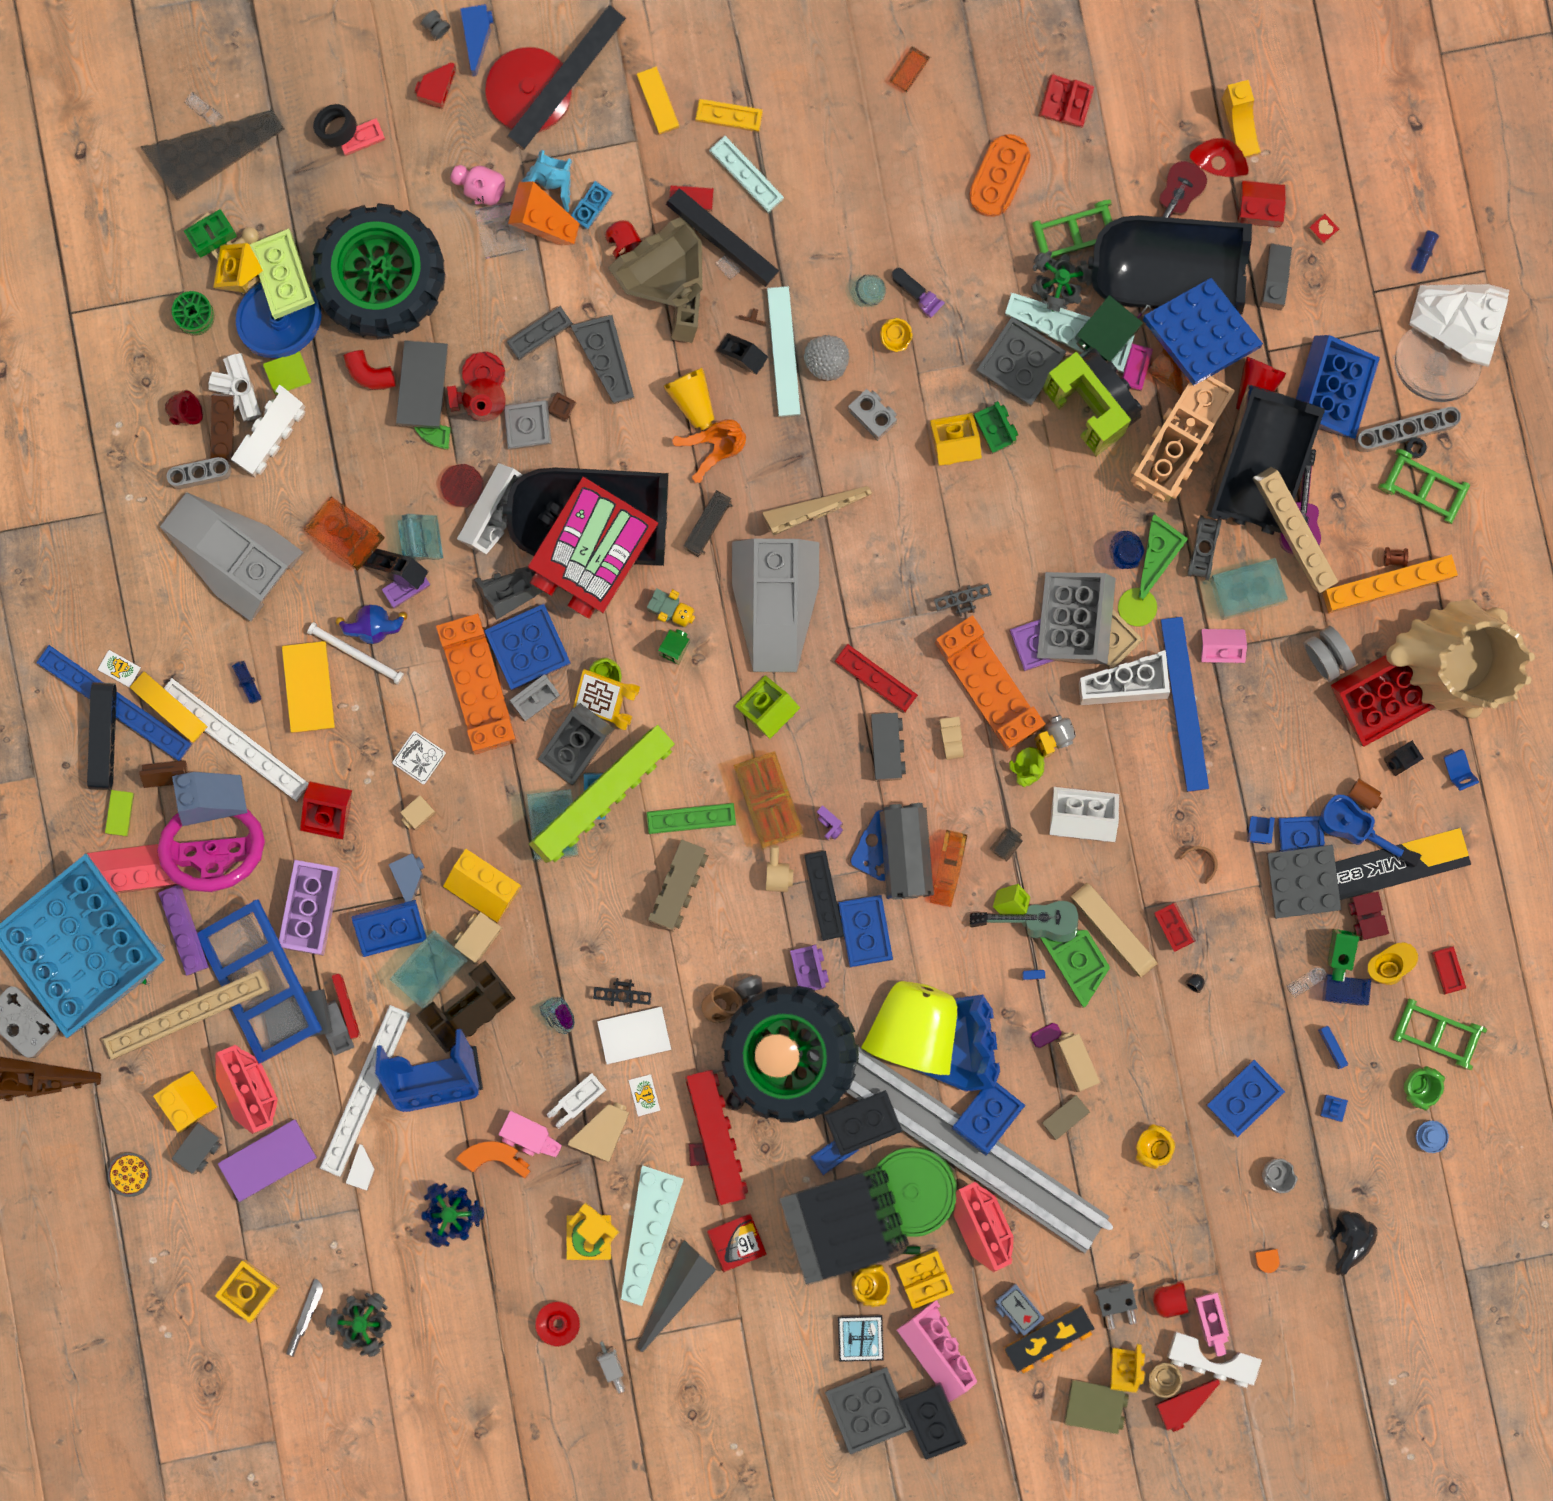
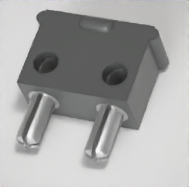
M1131 1281L1104 1286L1094 1290L1095 1295H1097L1100 1313L1102 1317L1105 1316L1108 1330H1111V1326L1112 1329L1115 1328L1112 1314L1127 1312L1129 1324L1137 1323L1134 1309H1137L1133 1292L1134 1284ZM1130 1298L1131 1302L1125 1304L1126 1299ZM1109 1303V1307L1104 1309V1305Z

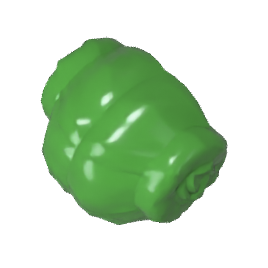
M1424 1066L1423 1069H1414L1410 1072L1404 1083L1407 1101L1417 1108L1425 1111L1428 1110L1430 1106L1438 1102L1443 1094L1445 1076L1428 1066Z

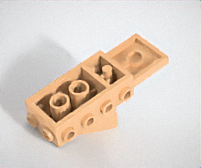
M1211 376L1195 386L1189 382L1173 409L1169 407L1162 418L1166 420L1163 427L1158 425L1152 437L1155 440L1152 445L1147 443L1141 453L1144 456L1142 462H1136L1130 473L1133 474L1131 482L1134 483V487L1141 491L1146 490L1153 494L1152 497L1159 502L1165 501L1168 503L1171 497L1176 499L1182 489L1179 487L1182 479L1187 481L1193 471L1189 467L1193 461L1197 463L1202 456L1203 451L1200 449L1204 443L1208 445L1214 433L1211 430L1235 390Z

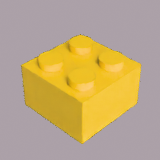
M242 1260L215 1297L247 1322L253 1323L280 1286L247 1260Z

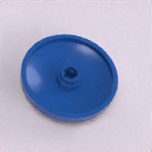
M260 282L243 297L236 313V329L245 346L253 353L266 358L287 357L306 347L316 335L322 317L321 305L314 291L310 288L315 304L274 319L262 283Z

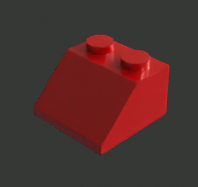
M1242 180L1238 223L1281 228L1284 222L1286 204L1285 185Z
M309 781L303 797L300 831L343 840L351 807L352 790Z

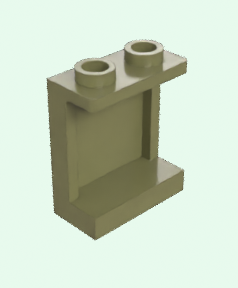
M1071 1379L1064 1424L1118 1434L1119 1429L1123 1430L1125 1417L1121 1415L1123 1407H1127L1129 1395L1125 1394L1126 1391L1110 1389L1109 1386Z

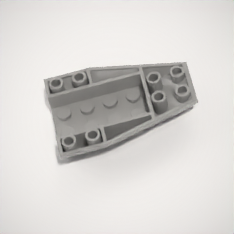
M187 492L160 526L213 593L250 622L264 606L262 602L288 568L291 570L304 553L269 526Z
M747 539L732 542V587L753 672H797L819 588V542L802 539Z

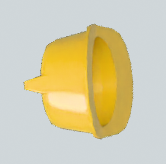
M1405 942L1396 943L1370 960L1368 964L1370 977L1385 985L1397 984L1404 975L1415 968L1418 962L1416 948Z

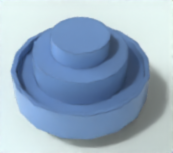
M1438 1121L1423 1122L1415 1134L1417 1145L1427 1153L1442 1151L1449 1139L1447 1129Z

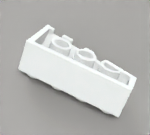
M281 385L275 390L278 393L277 397L272 401L269 400L264 407L266 408L264 417H260L253 424L251 429L253 434L251 436L249 434L246 435L231 458L236 465L253 477L264 472L269 457H274L280 449L278 445L282 439L286 440L293 430L291 427L295 421L299 422L305 414L304 409L306 407Z
M498 463L457 540L471 549L484 554L491 550L504 534L503 530L507 527L506 516H502L503 503H507L511 486L522 476L521 473L514 468Z

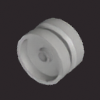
M1328 626L1320 632V639L1313 636L1303 643L1311 662L1328 682L1340 676L1339 669L1346 672L1356 665L1350 648L1332 626Z

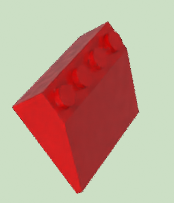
M1386 655L1330 685L1342 711L1363 747L1435 708L1432 704L1422 702L1423 691L1420 686L1410 684L1413 676L1412 668L1409 666H1393L1387 661Z

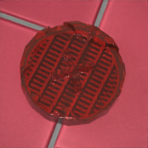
M460 464L449 467L445 471L440 481V487L444 499L450 505L460 508L469 507L478 501L484 490V483L480 473L474 467Z

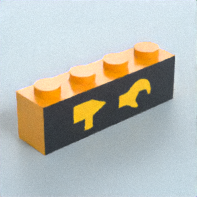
M1078 1305L1003 1347L1016 1372L1022 1371V1373H1025L1034 1368L1033 1363L1041 1360L1043 1363L1052 1358V1353L1060 1349L1063 1352L1072 1347V1341L1078 1338L1082 1341L1092 1335L1091 1331L1095 1328L1083 1306Z

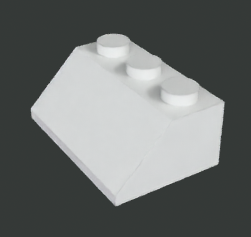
M1054 787L1050 835L1115 842L1119 823V794Z

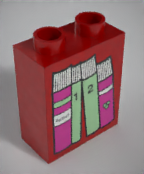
M582 477L528 565V568L535 572L530 583L550 596H553L557 587L573 595L567 606L588 619L591 618L595 610L604 614L657 528L658 522L585 477Z

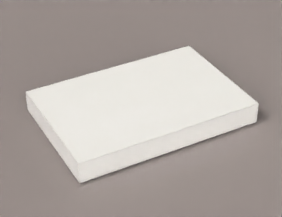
M662 1007L597 1021L606 1064L671 1050Z

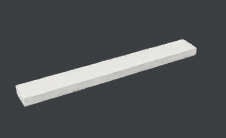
M171 678L164 689L208 726L205 732L296 802L306 791L308 782Z
M389 1006L320 1169L341 1177L381 1084L375 1074L377 1046L382 1045L387 1056L392 1058L410 1013L394 1006Z

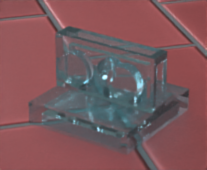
M420 514L402 515V520L397 521L402 555L412 557L417 562L425 559H442L443 552L438 517L436 515Z

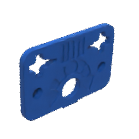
M878 810L860 837V842L851 857V864L877 880L884 881L885 874L878 876L875 869L876 865L881 866L884 863L879 813L883 810ZM869 834H875L878 838V843L874 847L868 846L866 843V837Z

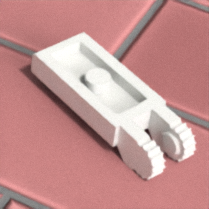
M591 1073L563 1097L559 1104L546 1115L550 1119L561 1108L566 1110L568 1114L555 1125L559 1129L571 1118H575L604 1093L606 1089Z

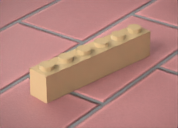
M1270 467L1253 477L1255 484L1312 588L1321 593L1338 583L1335 574L1279 471Z

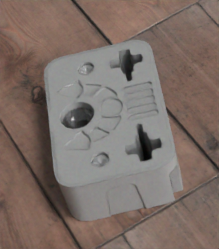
M13 986L9 987L0 995V1034L23 1056L36 1058L58 1036L60 1031L53 1019L36 1002L30 999L22 989ZM11 995H18L16 999L20 1005L11 1003ZM41 1024L46 1026L50 1025V1027L48 1028V1030L50 1031L49 1034L42 1033L44 1029ZM12 1026H15V1027L18 1026V1027H19V1028H18V1032H19L18 1035H16V1034H13V1035H12V1034H11V1033H12V1029H11Z

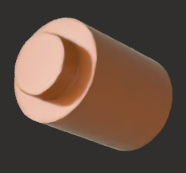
M1358 778L1348 794L1349 798L1369 811L1372 807L1377 809L1383 799L1380 797L1381 792L1360 778Z

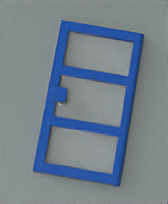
M259 899L253 900V902L197 933L203 951L221 987L259 970H262L270 991L231 1007L259 1064L322 1031L320 1023Z

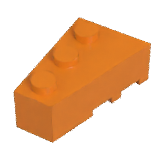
M534 181L519 182L508 224L558 245L575 244L580 224Z

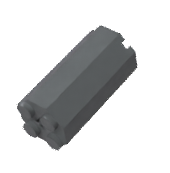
M912 803L908 806H903V808L902 804L883 807V811L879 813L887 899H913L921 895L923 897L933 896L927 808L923 807V803Z

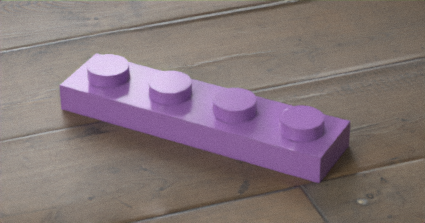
M176 885L159 892L158 894L186 976L209 968L181 886Z

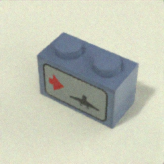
M1013 1284L994 1300L998 1304L995 1306V1309L1002 1317L1008 1316L1012 1321L1009 1326L1017 1335L1021 1332L1025 1336L1045 1319L1016 1284Z

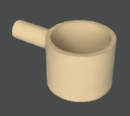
M771 845L770 863L767 862L766 891L788 892V887H793V869H789V864L778 863L779 846Z

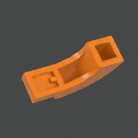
M501 1142L475 1144L464 1150L456 1158L473 1173L482 1164L492 1160L507 1164L523 1178H527L531 1172L528 1169L530 1165L520 1157L518 1160L514 1158L519 1150Z

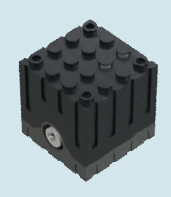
M882 1166L779 1198L806 1285L891 1260L908 1251L909 1241L906 1234L902 1233L900 1227L902 1219L899 1212L896 1213L893 1205L896 1203L893 1192L888 1189V1174L886 1170H882Z

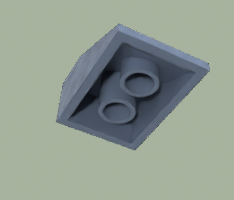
M190 772L172 776L177 809L182 826L248 813L241 775Z

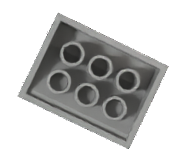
M1045 573L1038 659L1085 664H1108L1116 578L1106 573Z

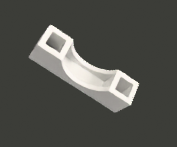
M1175 1331L1167 1357L1172 1359V1364L1184 1367L1186 1363L1193 1366V1371L1205 1374L1206 1370L1214 1372L1213 1377L1224 1381L1229 1377L1235 1379L1234 1384L1246 1388L1248 1384H1255L1262 1361L1261 1359L1237 1352L1227 1362H1210L1202 1355L1198 1339Z

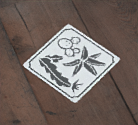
M414 731L392 763L420 783L425 784L446 752Z

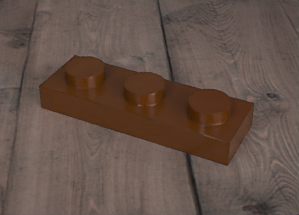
M212 394L210 459L221 457L225 460H231L233 457L235 395Z

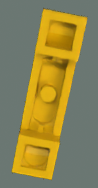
M143 672L129 687L191 742L194 743L207 729L208 726L146 672Z

